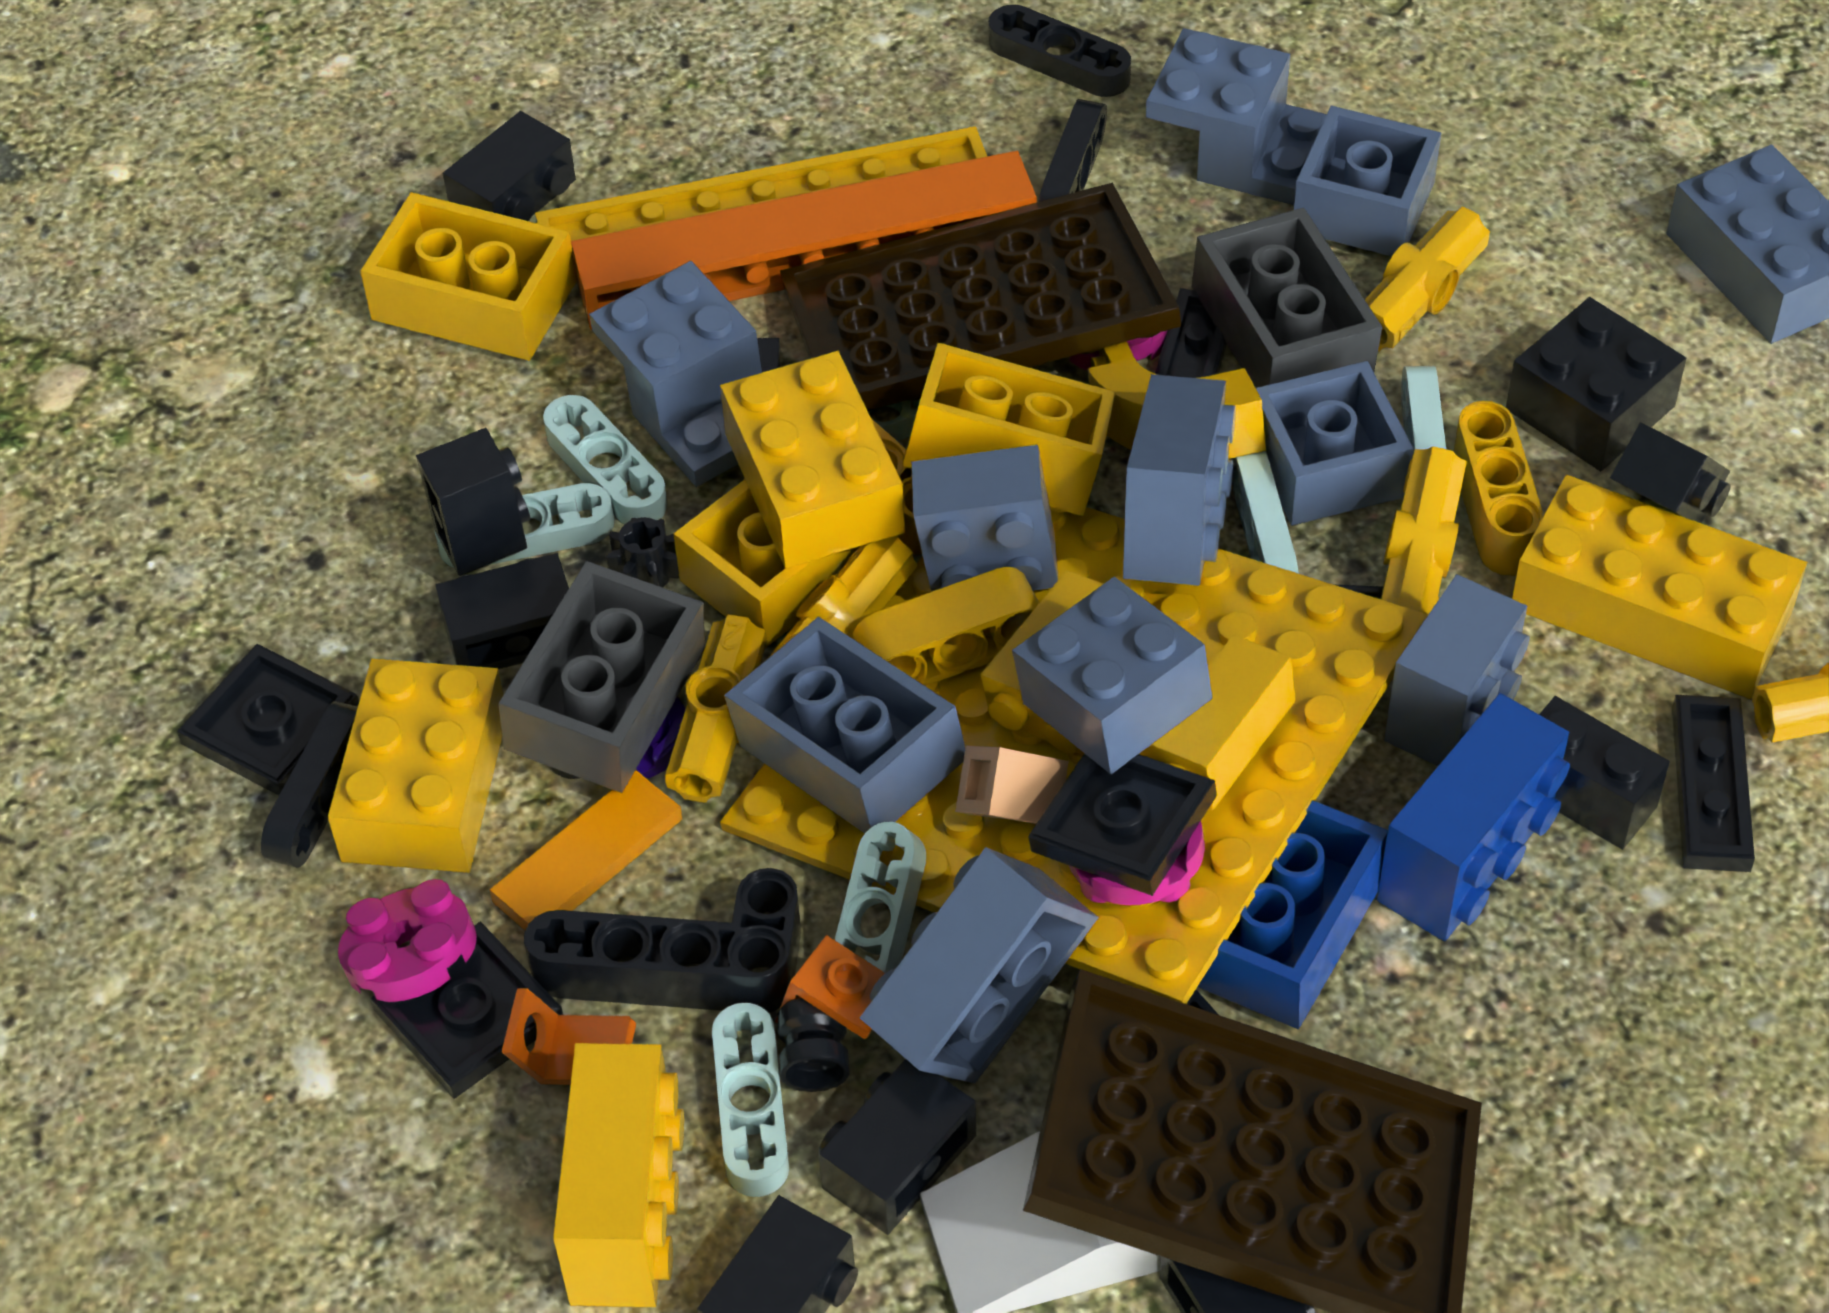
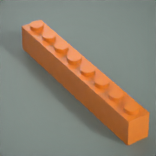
M1017 150L571 241L577 284L590 330H592L590 313L689 261H692L728 301L784 290L780 270L1037 203V196Z

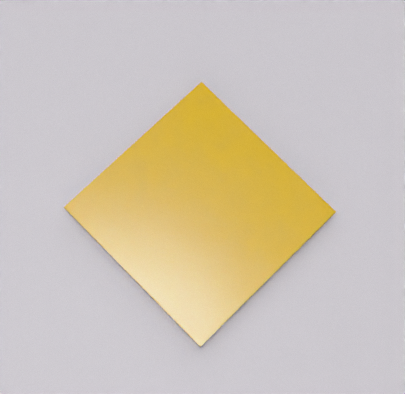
M1088 507L1085 509L1084 516L1070 512L1057 513L1051 511L1055 532L1058 580L1066 570L1102 584L1115 576L1205 644L1208 666L1233 634L1291 656L1296 701L1213 811L1208 809L1202 818L1201 823L1205 842L1204 857L1199 870L1190 879L1189 890L1177 901H1156L1142 905H1120L1110 902L1097 903L1087 899L1081 892L1080 883L1072 874L1069 865L1031 852L1028 836L1036 824L955 812L963 767L962 763L896 821V823L903 825L918 836L926 849V865L921 879L916 906L931 912H938L955 889L953 886L954 879L961 867L974 856L980 855L985 847L1039 868L1099 917L1065 964L1187 1004L1217 957L1218 948L1224 939L1227 940L1241 919L1242 910L1245 906L1247 909L1255 897L1254 891L1260 883L1265 881L1272 870V863L1277 857L1278 860L1288 845L1287 839L1291 833L1296 832L1307 815L1306 810L1312 800L1316 801L1394 678L1397 660L1428 614L1222 549H1218L1216 562L1205 561L1200 586L1123 579L1125 519ZM923 556L918 561L916 569L883 609L931 592ZM1051 588L1033 590L1039 603ZM988 664L925 685L956 706L965 748L966 746L1001 747L1069 761L1066 780L1083 756L1076 752L1073 754L1064 753L1056 749L1048 741L1021 729L1017 731L1009 730L991 718L980 675ZM765 763L720 821L723 831L849 880L858 846L864 835L862 831ZM895 845L893 851H882L880 861L888 866L892 860H902L904 850ZM875 881L871 886L882 888L892 895L896 893L897 889L887 881L885 886Z

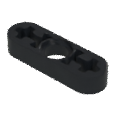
M1021 5L1002 6L991 13L988 21L989 46L997 55L1100 97L1119 95L1129 87L1131 80V56L1124 47ZM1054 46H1065L1073 51L1065 55H1053L1046 50Z
M1082 99L1076 100L1044 179L1038 202L1084 190L1104 137L1107 121L1106 104Z
M334 701L325 710L267 817L261 838V853L264 859L296 868L301 867L308 860L328 822V814L356 716L357 706Z

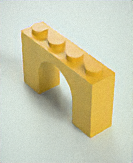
M1066 570L980 674L989 715L1000 725L1009 730L1017 731L1021 729L1033 734L1038 738L1048 741L1052 746L1064 753L1073 754L1076 752L1084 755V752L1023 704L1012 650L1102 586V583ZM1234 634L1208 666L1213 699L1139 753L1140 755L1215 780L1217 797L1209 807L1212 811L1296 701L1291 656Z

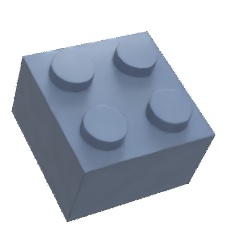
M1331 105L1297 178L1294 210L1304 207L1326 240L1392 256L1403 243L1410 242L1435 183L1441 132Z
M1368 361L1256 388L1262 399L1265 452L1268 456L1281 506L1291 526L1403 498V488L1414 448Z
M1038 445L912 462L913 516L931 592L1002 567H1014L1023 572L1032 590L1048 589L1055 585L1058 581L1055 532Z
M1456 574L1396 662L1384 741L1439 766L1499 693L1514 700L1522 681V676L1515 673V670L1522 661L1530 641V636L1522 633L1527 605Z
M1115 576L1012 650L1023 704L1109 774H1113L1213 699L1205 644Z

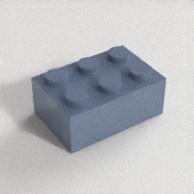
M1772 144L1677 184L1666 234L1770 344L1829 319V201Z
M1151 374L1127 465L1123 579L1200 586L1205 561L1216 562L1220 529H1223L1226 497L1230 496L1233 460H1228L1229 443L1233 442L1236 419V406L1225 405L1226 381Z
M817 617L724 695L740 747L864 834L878 823L896 822L964 761L965 744L956 706L820 617Z
M985 847L980 855L974 856L961 867L954 879L953 886L955 889L938 912L930 914L919 924L912 936L913 946L896 968L886 972L876 982L870 993L871 1003L859 1017L919 1071L971 1083L978 1081L1099 918L1039 868Z

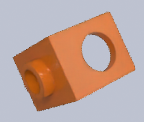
M826 935L790 981L781 1007L791 1000L802 998L861 1038L867 1039L873 1030L859 1017L871 1003L870 993L874 985L885 973Z
M518 988L502 1053L540 1084L570 1085L575 1043L632 1044L636 1022L630 1016L558 1015L528 988ZM530 1015L533 1016L537 1028L536 1042L531 1052L526 1048L524 1040V1028Z

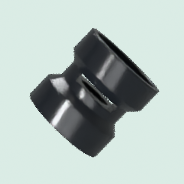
M802 998L791 1000L783 1005L777 1014L779 1038L786 1044V1047L779 1055L781 1081L790 1088L807 1092L826 1091L844 1083L850 1075L848 1050L841 1044V1040L844 1039L847 1033V1028Z

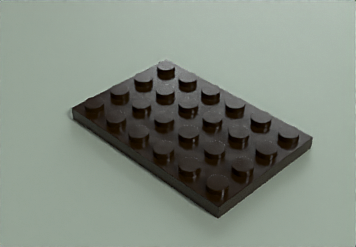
M1113 182L780 270L784 291L809 358L839 351L868 412L906 400L921 399L937 343L1034 369L1047 362L1077 354L1094 353L1103 347L1137 338H1150L1160 332L1181 327L1179 306Z
M1080 969L1070 993L1023 1211L1331 1313H1462L1482 1103Z

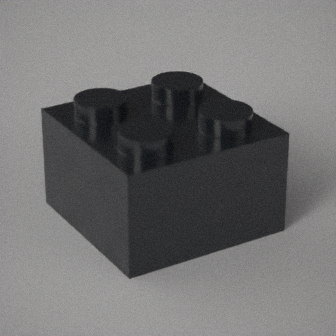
M1588 297L1514 360L1506 408L1512 414L1601 472L1625 451L1640 422L1652 427L1675 407L1687 357L1595 299Z

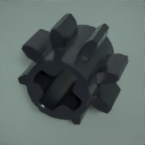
M631 518L621 528L620 532H610L611 551L606 554L608 569L662 588L669 582L670 578L679 579L674 534L666 536L664 519Z

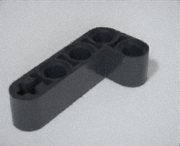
M765 868L749 873L740 882L732 923L566 910L547 911L536 916L528 924L524 933V945L531 975L552 997L560 999L719 1011L737 1003H752L762 1007L768 1013L775 1011L781 1007L789 983L796 972L801 938L797 885L792 877L782 870ZM766 910H777V912L773 914L761 913ZM623 957H635L634 959L626 962L616 961ZM689 962H702V964L694 967L683 966ZM765 966L770 968L764 972L750 971L756 967Z

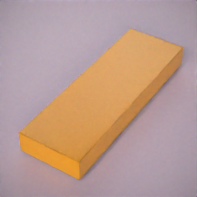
M635 770L622 793L615 790L608 792L489 889L492 902L524 930H526L528 924L536 916L547 911H573L682 821L681 806Z

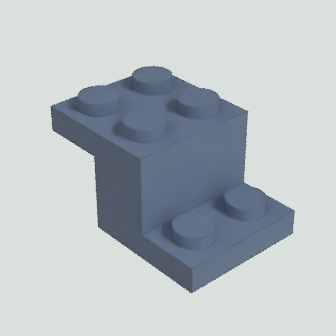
M1186 28L1182 29L1146 100V118L1200 131L1197 181L1294 205L1297 178L1327 114L1286 104L1290 66L1289 53Z
M689 261L590 313L592 331L624 366L633 416L695 487L738 465L725 435L720 385L762 373L757 333L752 325L692 261Z

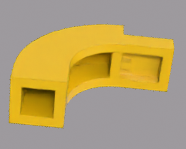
M1126 341L1100 349L1099 356L1092 357L1090 360L1091 368H1088L1090 385L1115 391L1107 436L1131 450L1151 374H1158L1146 370L1136 361ZM1241 368L1199 377L1200 379L1226 381L1225 405L1236 406L1233 442L1229 443L1228 459L1266 451L1262 399L1246 369Z

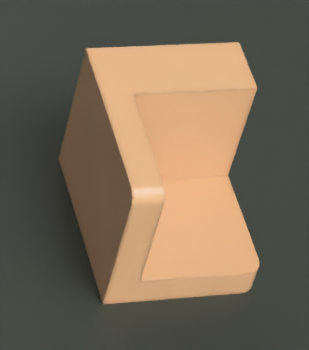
M966 746L955 812L1037 824L1065 783L1069 761L1001 747Z

